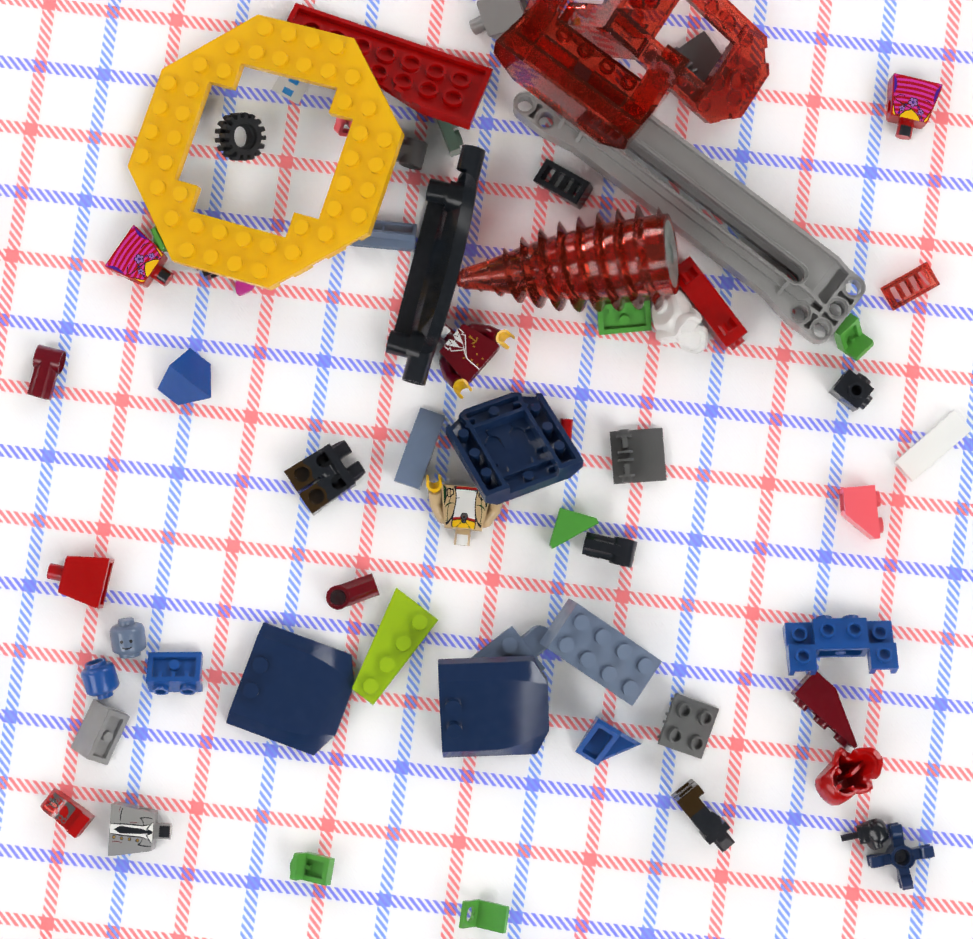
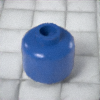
M97 658L87 662L85 668L81 671V678L87 695L97 696L98 700L113 696V691L120 684L113 662L106 661L105 658Z

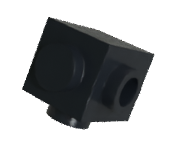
M848 369L828 393L854 412L859 408L863 410L873 399L870 394L874 388L870 386L871 381L861 373L856 375Z

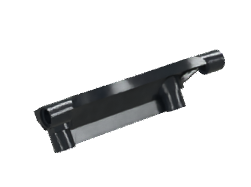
M462 145L456 168L461 172L457 182L451 181L448 183L431 178L427 187L425 201L428 202L395 329L391 330L386 346V353L407 358L402 380L412 384L426 385L431 363L456 288L486 152L477 146Z

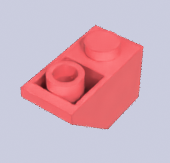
M875 485L838 489L841 516L870 540L881 538L880 533H883L884 525L882 517H878L877 508L881 505L880 492L876 491Z

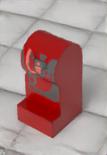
M56 788L50 792L40 805L45 813L68 830L67 832L74 838L79 837L95 818V815Z

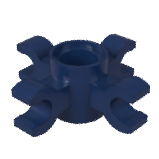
M898 822L887 824L891 844L885 853L866 855L868 867L878 868L891 864L896 867L899 888H902V890L914 889L909 868L914 865L917 859L935 857L933 846L925 844L910 848L904 844L902 825L898 824ZM904 849L906 852L905 860L901 863H896V852Z

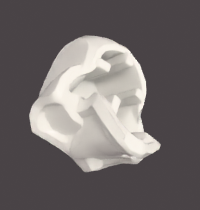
M675 288L666 289L655 296L651 303V314L656 330V340L663 345L676 342L681 349L693 354L701 353L706 349L708 345V329L698 325L702 321L701 314L692 308L687 296L681 290Z

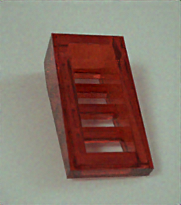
M925 262L880 289L894 311L937 287L940 283L928 262ZM923 271L930 283L929 285H924L918 272ZM913 276L920 290L915 291L908 278ZM902 281H904L911 293L908 297H906L899 285ZM895 287L902 299L901 301H896L890 288Z

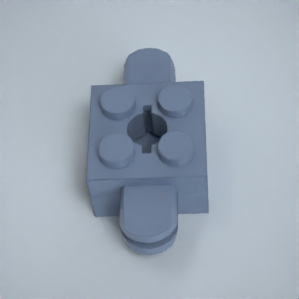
M537 625L520 637L513 626H511L471 658L534 656L538 667L543 671L545 667L538 660L537 656L547 649L539 642L548 628Z

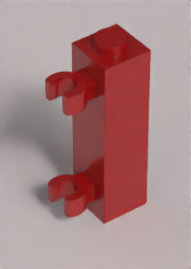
M690 256L678 264L676 289L681 290L690 300L692 308L701 314L702 324L708 329V332L724 351L730 347L733 351L745 342L742 337L748 331Z

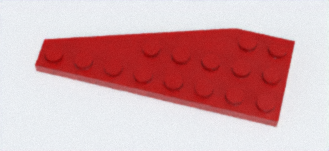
M295 3L287 22L354 38L382 90L420 114L470 130L491 79L492 68Z

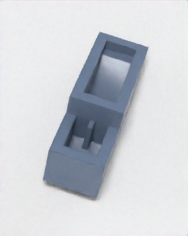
M420 407L394 479L395 482L418 490L421 489L445 415Z

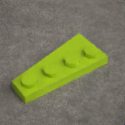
M398 588L394 591L352 687L353 691L372 705L375 704L438 621L437 618Z

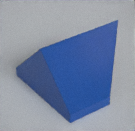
M189 348L169 365L157 389L178 406L211 398V364Z
M596 716L575 752L598 766L601 761L641 745V743Z

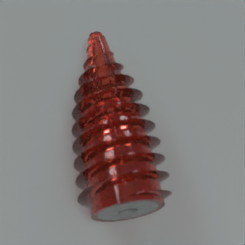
M639 205L636 206L634 217L626 220L619 208L616 210L614 221L608 223L604 221L602 215L598 212L594 225L586 227L582 218L578 216L575 229L569 232L559 221L556 234L551 237H547L543 229L540 228L537 241L528 244L524 237L521 236L520 247L510 252L504 247L503 254L462 268L459 272L457 285L468 290L496 292L500 297L504 296L505 293L512 294L518 303H523L528 296L533 304L540 309L544 307L547 299H550L553 307L558 311H562L567 301L570 300L573 308L577 312H582L589 300L593 308L597 312H601L605 308L607 300H610L615 310L621 311L625 306L626 300L630 299L632 305L637 310H640L644 306L646 297H650L656 308H661L666 295H675L679 289V257L673 223L668 213L663 214L660 207H658L655 215L644 216Z

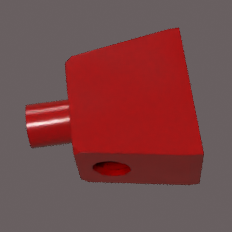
M67 556L64 566L50 563L47 579L60 581L58 593L91 607L103 608L115 559Z

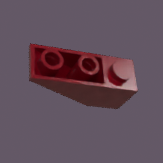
M808 672L791 691V694L795 697L793 702L804 712L809 709L815 715L813 720L825 730L829 727L835 733L833 738L841 746L846 748L849 745L855 749L858 745L836 688L820 673L816 672L815 675H810V672Z

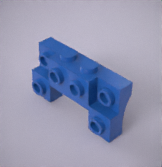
M821 615L816 617V619H812V622L784 623L783 625L788 676H794L795 672L809 671L810 675H815L818 670L816 658L865 657L866 654L869 674H875L876 670H890V674H896L899 669L897 646L893 640L891 621H867V618H859L858 615H846L842 618Z

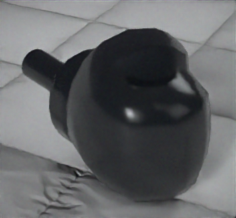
M877 818L863 822L861 825H856L857 832L840 835L842 842L859 838L861 845L866 843L872 850L883 848V843L889 839L885 822Z

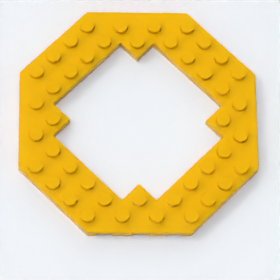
M258 14L161 70L129 160L128 169L173 262L272 291L281 286L280 283L287 279L301 275L313 268V265L325 258L330 259L346 250V247L354 242L362 241L371 236L405 135L354 38ZM244 67L336 90L329 114L333 117L352 121L319 219L294 212L286 237L194 212L201 188L197 185L179 181L212 85L236 91Z

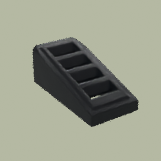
M549 159L545 160L533 179L536 184L579 210L593 191V186L589 181ZM552 169L555 170L549 182H546L545 179ZM563 175L564 177L561 180L560 184L558 185V187H555L554 185L558 181L559 177ZM571 180L573 183L566 193L564 190ZM579 186H581L576 196L573 197Z

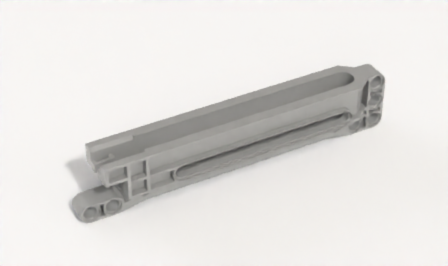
M576 58L562 76L560 90L575 101L562 120L558 118L557 113L534 94L523 91L515 96L513 113L518 120L542 138L574 153L665 224L669 220L674 231L760 295L784 323L809 342L819 345L827 341L866 291L864 280L850 270L838 255L580 59ZM527 101L532 105V108L529 111H522L518 108V104ZM543 117H548L552 120L553 124L550 127H543L538 121ZM625 147L793 274L797 282L791 280L620 148ZM846 284H854L857 287V295L848 294ZM831 304H836L841 308L840 316L831 314L829 310ZM793 309L803 311V321H797L793 318ZM814 325L824 327L826 331L824 337H818L814 334Z

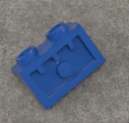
M148 652L146 684L149 692L157 695H166L169 692L193 695L196 692H203L201 681L202 652Z

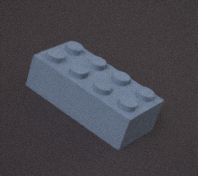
M569 598L539 642L631 706L634 705L662 662Z

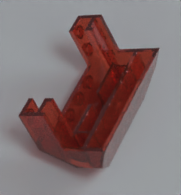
M530 0L522 16L495 41L493 53L515 82L597 143L625 150L667 98L690 60L668 44L661 55L658 54L641 79L558 18L568 0Z

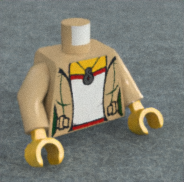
M438 474V481L433 483L429 481V475L426 476L430 508L437 522L444 524V528L455 529L454 545L470 546L471 531L482 532V529L490 527L501 513L503 503L498 505L485 503L476 487L442 484V476Z

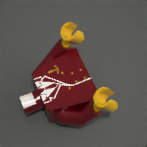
M445 323L440 340L445 345L439 351L441 355L439 365L443 379L453 388L460 399L464 398L461 395L463 389L467 388L470 392L472 391L469 384L500 350V345L505 349L510 348L505 343V340L509 337L515 339V336L508 330H500L490 325L471 323L467 326L463 323L455 332Z

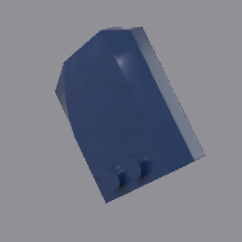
M518 392L503 395L464 409L459 414V419L452 426L449 424L446 427L447 438L485 503L498 505L571 478L583 467L584 460L542 393H536V397L522 396Z
M264 622L257 635L226 723L314 756L337 734L353 691L352 687L355 683L352 654Z
M534 656L438 659L443 758L537 754L549 732L548 679L538 667Z

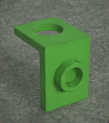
M481 899L465 900L462 902L459 928L477 927L502 934L506 933L510 907ZM471 907V916L470 919L467 921V912Z

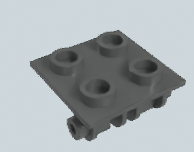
M705 31L680 48L678 46L673 48L669 52L670 55L662 59L666 68L691 102H694L735 73Z
M662 428L621 429L610 432L614 484L667 480Z
M675 693L674 698L671 697L672 702L669 712L665 713L667 717L666 720H663L664 725L660 735L657 736L659 738L657 744L702 759L719 708Z

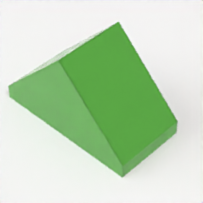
M560 508L550 539V548L553 549L599 523L597 518Z

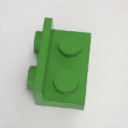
M631 290L627 294L622 295L607 292L601 294L600 297H595L599 335L652 330L650 299L647 292Z

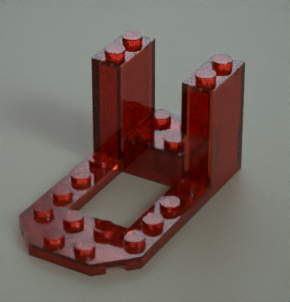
M604 0L602 4L570 2L556 22V25L592 56L635 60L704 123L712 124L721 120L741 118L770 74L769 63H766L765 48H768L767 36L729 0H686L730 42L704 83L655 39L679 0Z

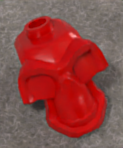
M839 747L834 752L832 761L815 779V787L820 797L829 805L838 806L855 794L870 792L873 789L870 779H877L881 774L883 766L881 754L871 747L856 748L851 753Z

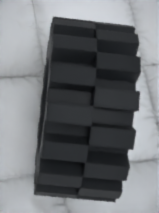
M246 112L229 113L230 115L222 117L224 120L217 123L221 128L215 129V133L219 134V138H214L215 143L221 144L217 147L218 151H224L222 155L229 157V160L247 161L255 159L254 156H259L261 152L258 149H264L265 147L261 140H266V135L262 136L261 132L265 131L264 126H258L262 123L261 120L255 119V115ZM239 126L243 127L246 132V142L242 147L237 146L234 139L235 130Z

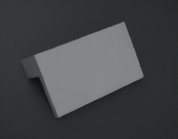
M93 699L71 748L86 759L108 765L130 716Z

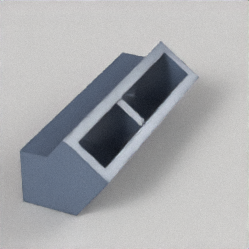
M376 220L371 236L362 241L358 240L350 246L415 252L417 224Z

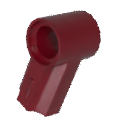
M44 345L37 346L33 357L34 371L27 392L28 395L51 401L57 376L62 372L65 365L66 351Z
M371 573L331 587L327 591L326 601L332 609L341 610L380 594ZM335 590H340L346 595V600L341 605H334L330 600V596Z

